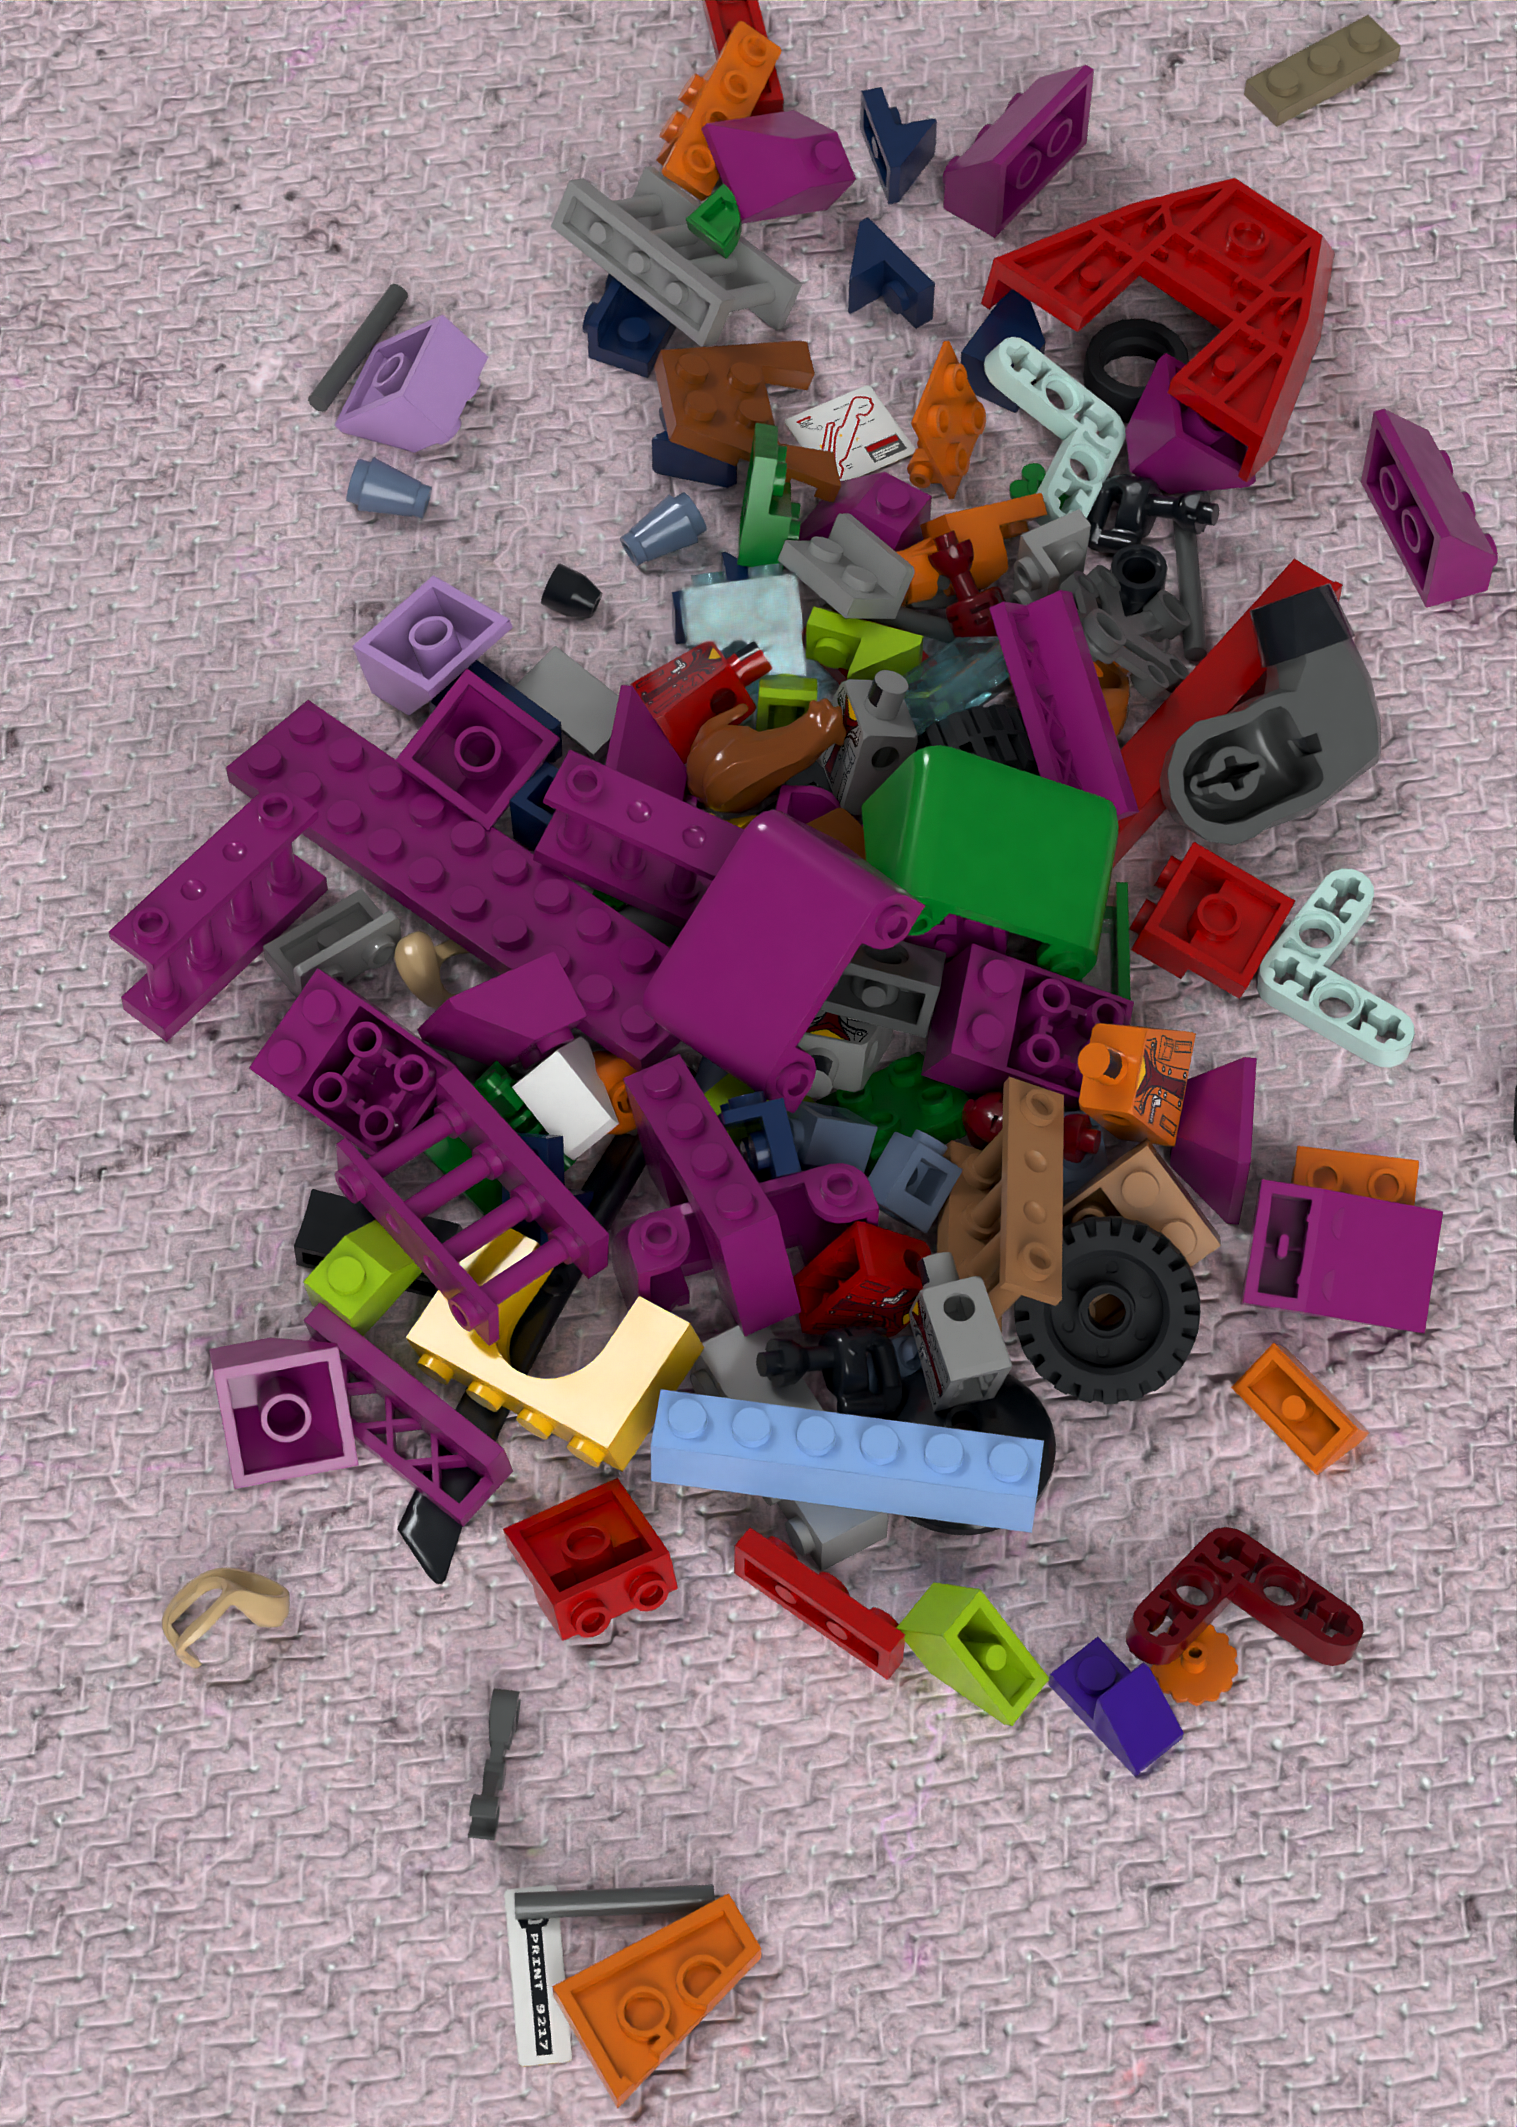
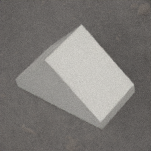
M578 1037L558 1049L512 1087L549 1135L563 1136L564 1153L572 1160L579 1157L619 1124L605 1085L596 1073L595 1059L588 1041L582 1037Z

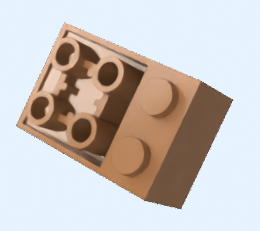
M1148 1138L1107 1166L1063 1201V1227L1072 1222L1094 1216L1109 1217L1112 1215L1134 1221L1138 1220L1149 1225L1154 1230L1160 1231L1170 1239L1183 1254L1190 1268L1221 1246L1218 1232ZM1101 1294L1095 1297L1089 1305V1311L1093 1319L1103 1325H1112L1123 1317L1126 1312L1123 1302L1112 1294Z

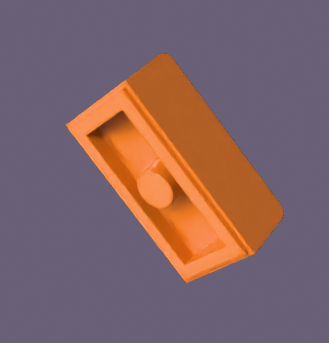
M1273 1343L1231 1387L1317 1475L1361 1443L1370 1433L1286 1347Z

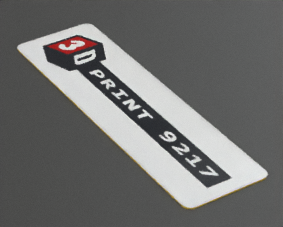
M554 1885L508 1889L504 1893L518 2064L523 2067L566 2063L572 2059L569 2023L554 1999L552 1986L565 1980L560 1918L515 1920L514 1893L557 1891V1887Z

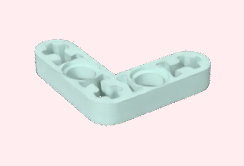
M1017 337L1006 338L985 358L984 368L989 381L996 389L1063 440L1036 493H1042L1047 515L1037 518L1036 521L1042 526L1078 509L1087 517L1102 488V483L1105 482L1125 441V425L1121 417L1111 407L1030 343ZM1035 379L1037 382L1032 385L1031 382ZM1046 388L1058 393L1064 402V410H1060L1052 405L1047 398ZM1078 413L1079 416L1075 419L1074 415ZM1070 459L1081 462L1086 468L1089 477L1088 481L1079 478L1073 472ZM1065 493L1070 497L1065 500L1060 510L1061 501L1058 498Z
M1354 869L1332 871L1324 878L1265 955L1259 967L1257 991L1261 999L1271 1007L1370 1064L1379 1067H1393L1405 1061L1411 1051L1415 1032L1414 1024L1410 1017L1402 1010L1329 969L1367 920L1374 898V886L1370 879L1360 871ZM1347 893L1354 894L1356 900L1349 899L1339 911V916L1336 917L1333 914L1336 898H1343ZM1308 929H1319L1326 932L1332 942L1323 948H1312L1302 942L1299 935ZM1286 973L1295 976L1294 981L1287 980L1283 985L1274 981L1275 977L1282 978ZM1314 986L1310 994L1309 1001H1305L1303 999V994L1305 993L1308 995L1310 987ZM1328 998H1339L1350 1006L1352 1012L1342 1018H1333L1321 1011L1319 1003ZM1361 1015H1366L1368 1017L1367 1023L1362 1021L1360 1030H1356ZM1387 1031L1396 1034V1039L1390 1038L1385 1044L1376 1040L1377 1035L1383 1036Z

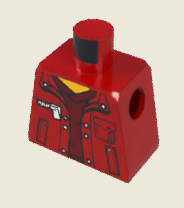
M706 641L637 679L630 685L634 687L682 762L686 764L690 748L700 727L706 721L742 703L747 705L748 711L728 725H739L755 712L757 707L745 687L772 671L773 668L755 641H752L728 658L724 657L713 641Z
M855 1221L793 1277L801 1312L798 1314L802 1333L823 1335L833 1328L862 1325L883 1327L887 1331L886 1335L888 1337L895 1336L910 1323L909 1311L919 1291L923 1290L916 1262L931 1255L929 1246L922 1240L869 1223Z

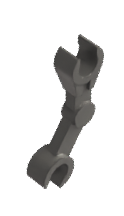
M493 1689L489 1712L490 1758L486 1759L482 1793L481 1795L473 1794L469 1810V1816H472L468 1838L492 1841L496 1838L501 1801L498 1793L499 1790L503 1791L507 1768V1762L505 1761L506 1749L510 1750L518 1725L521 1699H519L520 1691Z

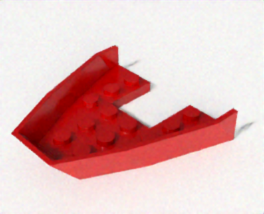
M1231 178L1131 203L994 258L981 304L990 310L1013 289L1078 333L1133 281L1141 276L1222 330L1172 377L1167 393L1248 447L1238 477L1247 483L1277 453L1321 338L1335 252L1322 234L1238 179Z

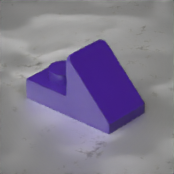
M1099 1637L1092 1640L1049 1676L1048 1685L1135 1777L1183 1739L1184 1732L1151 1669L1143 1662L1130 1671Z

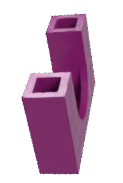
M680 1054L623 1078L649 1175L668 1208L690 1203L709 1251L720 1296L743 1335L746 1337L800 1313V1303L777 1212Z

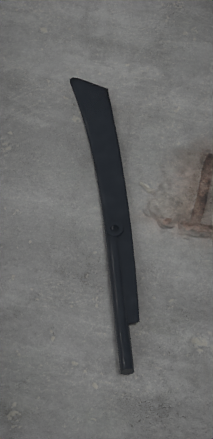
M688 1067L689 1071L695 1079V1071ZM638 1132L635 1136L627 1133L615 1135L581 1190L594 1191L593 1199L587 1210L607 1232L647 1165ZM561 1262L554 1267L514 1328L509 1347L511 1367L525 1375H528L548 1335L583 1275L574 1263L567 1265ZM466 1390L455 1409L495 1442L510 1412L509 1409L503 1406L497 1412H493L474 1401L466 1393ZM440 1445L441 1456L453 1455ZM469 1467L442 1469V1490L456 1502L460 1503L477 1485L481 1477ZM424 1471L423 1475L433 1482L432 1471ZM415 1489L397 1530L426 1574L436 1584H442L446 1580L462 1526Z

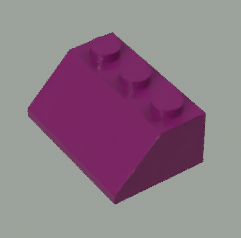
M1082 65L1042 76L1024 93L1019 92L1015 94L1008 103L1005 112L992 125L986 124L980 130L974 144L962 156L956 155L947 164L942 175V183L945 185L943 209L996 238L1087 144L1094 69L1087 65Z
M1386 409L1374 411L1361 484L1425 607L1488 591L1493 566H1496L1498 562L1497 548L1492 536L1489 533L1484 534L1475 518V508L1470 495L1466 491L1461 492L1453 477V467L1449 455L1445 450L1438 449L1429 430Z

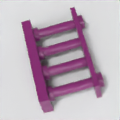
M569 750L543 800L544 804L555 808L556 811L535 849L533 860L683 929L744 829Z
M273 779L109 931V938L145 964L147 973L121 996L123 1010L167 1042L263 952L264 945L278 938L328 891L326 876L295 855L292 848V842L319 818V811Z
M455 1067L436 1079L437 1107L434 1108L435 1115L373 1156L365 1159L347 1138L336 1143L338 1171L335 1172V1180L345 1197L354 1204L360 1201L446 1297L449 1309L457 1323L468 1332L474 1329L490 1346L499 1340V1307L497 1305L561 1262L567 1265L574 1263L590 1279L608 1267L609 1233ZM447 1136L452 1139L459 1137L472 1151L470 1159L405 1201L383 1179ZM484 1178L489 1180L497 1178L510 1193V1199L441 1244L422 1223L421 1220ZM522 1220L527 1222L535 1220L548 1234L549 1241L482 1286H479L459 1264L460 1261Z

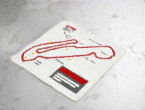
M869 385L785 420L786 426L801 447L834 452L840 481L864 476L913 455L915 452L912 443Z

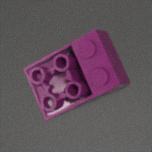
M972 943L944 965L941 987L933 1011L921 1075L978 1095L996 1091L1003 1092L1004 1082L1009 1077L1062 1094L1064 1095V1107L1080 1109L1079 1096L1083 1080V1074L1078 1067L1080 1051L1090 1043L1092 1028L1096 1023L1130 1025L1134 1001Z
M317 968L249 1069L368 1155L373 1156L421 1124L437 1100L436 1079L453 1068L459 1069V1067L349 986Z
M1262 1179L1258 1186L1240 1304L1425 1334L1443 1211Z

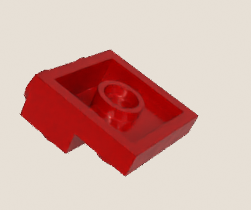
M1193 842L1182 861L1171 855L1154 886L1164 892L1157 904L1146 899L1137 913L1129 930L1138 934V937L1130 950L1180 979L1183 978L1189 969L1240 999L1278 934L1295 900Z
M618 1478L503 1529L509 1550L532 1583L538 1605L562 1641L577 1634L583 1638L595 1637L608 1627L612 1618L634 1608L645 1612L652 1611L665 1602L669 1592L678 1589L670 1552Z

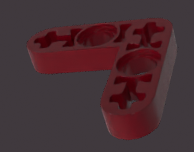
M1222 1527L1209 1532L1137 1606L1126 1631V1644L1136 1658L1147 1664L1158 1666L1170 1664L1232 1602L1311 1659L1324 1665L1336 1666L1351 1660L1364 1633V1625L1360 1615L1351 1606L1251 1536L1235 1528ZM1227 1556L1234 1558L1228 1563L1221 1561ZM1256 1573L1257 1576L1254 1583L1249 1582L1252 1574ZM1183 1586L1195 1587L1206 1595L1209 1602L1203 1605L1190 1604L1179 1596L1177 1589ZM1272 1586L1282 1588L1292 1595L1295 1603L1287 1606L1278 1605L1265 1595L1263 1589ZM1308 1609L1310 1612L1306 1620H1303L1301 1617L1304 1610ZM1166 1615L1173 1621L1168 1633L1162 1632L1157 1637L1151 1634L1163 1624ZM1331 1629H1334L1339 1632L1334 1634L1332 1637L1325 1634L1329 1632Z

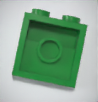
M755 423L738 527L737 565L748 566V570L756 575L774 577L780 575L783 570V564L778 561L785 541L799 540L801 503L791 502V483L785 482L787 446L778 445V426Z

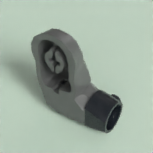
M1330 583L1250 610L1261 668L1267 667V681L1264 694L1245 701L1226 715L1195 722L1174 742L1165 755L1159 780L1163 803L1176 823L1208 842L1236 845L1256 837L1266 829L1307 815L1325 804L1338 792L1376 765L1382 756L1381 719L1372 679L1352 639L1355 634Z

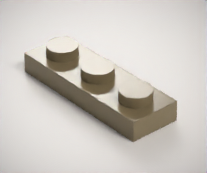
M1366 15L1247 79L1244 96L1277 127L1397 62L1401 45L1375 20Z

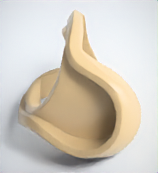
M416 931L399 940L395 948L394 958L398 972L410 991L424 1004L437 1010L448 998L456 995L449 993L441 982L440 967L442 963L454 955L470 952L451 939L434 946L432 938L428 934Z
M230 1567L209 1570L188 1582L170 1601L162 1616L164 1635L175 1649V1655L192 1668L197 1669L202 1663L189 1646L205 1634L230 1606L235 1605L259 1627H280L289 1614L290 1594L288 1590L281 1584L253 1572ZM221 1589L222 1593L213 1605L194 1620L180 1636L172 1625L176 1619L200 1596L210 1590Z

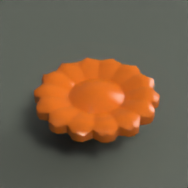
M1210 1624L1176 1660L1166 1665H1152L1150 1669L1156 1681L1159 1682L1163 1693L1171 1694L1173 1700L1177 1703L1188 1701L1194 1706H1199L1204 1701L1216 1702L1220 1697V1693L1231 1690L1233 1685L1232 1678L1238 1674V1665L1235 1663L1237 1650L1229 1645V1637L1225 1633H1217L1214 1626Z

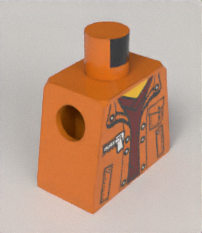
M1096 1023L1092 1028L1090 1043L1080 1051L1078 1057V1067L1083 1074L1079 1096L1080 1109L1117 1139L1140 1143L1148 1138L1152 1144L1175 1147L1196 1034L1188 1031Z

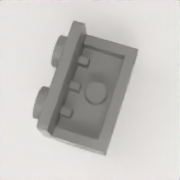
M361 888L264 945V958L297 999L317 968L346 984L370 968L376 969L387 964L394 957L396 945L402 939L400 919L392 910L383 914Z

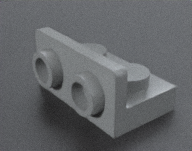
M1080 509L1020 536L1018 557L1014 563L1015 578L1013 592L1009 598L1011 603L1030 604L1059 591L1060 584L1073 572H1084L1091 524Z
M840 513L837 516L828 539L815 536L812 537L811 541L786 540L778 558L780 563L846 619H895L915 573V569L910 563L855 517Z

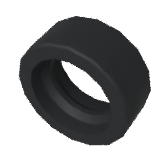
M1142 318L1122 319L1108 324L1092 337L1087 348L1083 374L1084 387L1111 407L1121 417L1123 423L1129 424L1146 386L1133 387L1119 383L1106 373L1104 367L1110 361L1127 356H1140L1157 363L1158 359L1166 353L1187 364L1189 362L1188 349L1178 334L1158 322Z

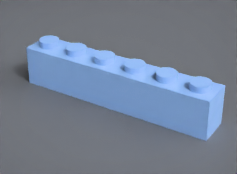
M661 1389L651 1441V1481L1032 1533L1044 1441Z

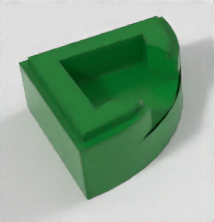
M724 184L685 219L688 230L725 259L731 255L738 244L742 230L741 215L733 193Z

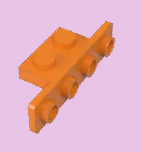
M739 21L734 26L717 61L703 77L696 73L691 76L678 97V100L684 103L681 112L678 110L673 112L659 135L660 138L666 141L656 159L657 162L663 165L662 174L701 201H705L711 195L720 177L704 137L703 126L707 123L749 117L782 51L778 45L745 22Z

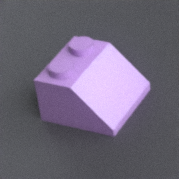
M443 314L375 344L334 426L343 433L414 453L436 443L439 445L445 444L457 433L461 426L459 417L466 402L480 387L481 380L478 377L488 356Z
M433 575L352 647L371 693L405 714L411 715L439 694L511 630L513 626L507 617Z

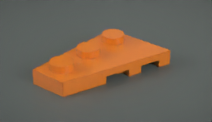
M729 1893L552 1986L554 1999L617 2109L761 1959L762 1948Z

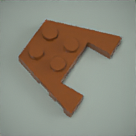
M800 340L666 349L660 351L654 365L669 441L733 466H737L740 459L749 462L755 423L775 426L766 384L808 390L815 375L808 343ZM778 441V445L787 446L785 482L789 483L792 478L817 488L814 497L834 502L841 488L834 452L781 444Z

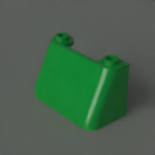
M938 745L928 746L911 754L861 805L866 861L925 905L908 935L915 936L928 932L951 913L1043 942L1036 951L1037 967L1079 982L1094 968L1097 963L1119 831L1117 810L1110 800L953 747Z

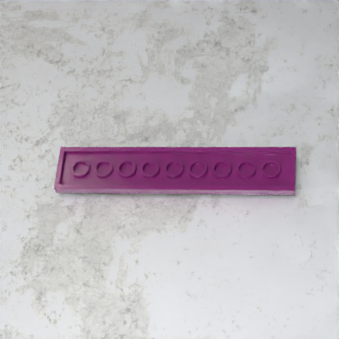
M307 700L225 768L229 783L252 799L275 779L319 811V818L302 833L305 837L499 974L508 972L555 951L587 1014V1017L576 1028L618 1058L625 1060L638 1072L655 1065L681 1042V1040L651 1019L643 1008L645 990L669 952L670 948L560 872L534 861V854L493 826L489 831L483 828L481 824L473 821L444 801L439 795L431 792L398 768L395 759L311 701Z

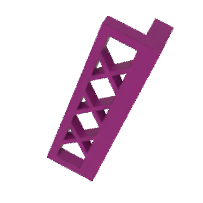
M1059 590L1027 605L1004 601L990 607V613L1040 777L1110 800L1116 807L1118 821L1138 813V806L1072 592Z
M320 1302L303 1320L311 1335L308 1341L338 1344L350 1417L351 1396L377 1393L385 1400L386 1420L359 1423L351 1417L354 1439L464 1527L512 1474L513 1469L504 1448ZM350 1372L362 1382L350 1383ZM395 1409L407 1418L395 1419ZM423 1430L431 1437V1457L404 1460L397 1454L396 1433ZM386 1434L387 1445L375 1435ZM440 1445L453 1455L441 1456ZM469 1467L482 1479L458 1503L442 1490V1469ZM432 1471L433 1482L430 1481L427 1477H425L421 1472Z

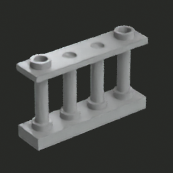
M652 166L644 168L633 197L621 200H610L584 178L569 180L551 228L701 347L717 343L730 312L747 308L775 330L783 329L803 284L741 235L731 255L727 259L721 256L688 230L685 219L701 204Z

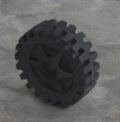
M1112 1215L1109 1217L1094 1216L1084 1218L1062 1228V1300L1056 1306L1026 1296H1021L1014 1303L1017 1336L1026 1358L1030 1360L1035 1371L1044 1380L1046 1379L1053 1384L1055 1389L1065 1395L1068 1393L1081 1401L1089 1403L1096 1401L1103 1402L1104 1404H1118L1120 1401L1129 1400L1131 1402L1143 1398L1145 1394L1151 1391L1155 1392L1164 1386L1173 1375L1175 1376L1184 1365L1193 1348L1199 1330L1201 1314L1198 1286L1194 1274L1180 1250L1177 1249L1170 1239L1160 1231L1158 1232L1149 1227V1225L1138 1220L1134 1221ZM1101 1294L1115 1295L1123 1302L1126 1310L1125 1315L1115 1324H1100L1090 1314L1089 1305L1091 1301Z

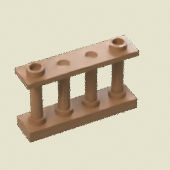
M1009 1077L1003 1085V1129L983 1151L952 1140L946 1145L948 1148L943 1157L963 1169L938 1213L937 1253H952L959 1279L980 1276L983 1279L1000 1331L1002 1330V1315L1021 1296L1054 1306L1062 1300L1064 1095Z

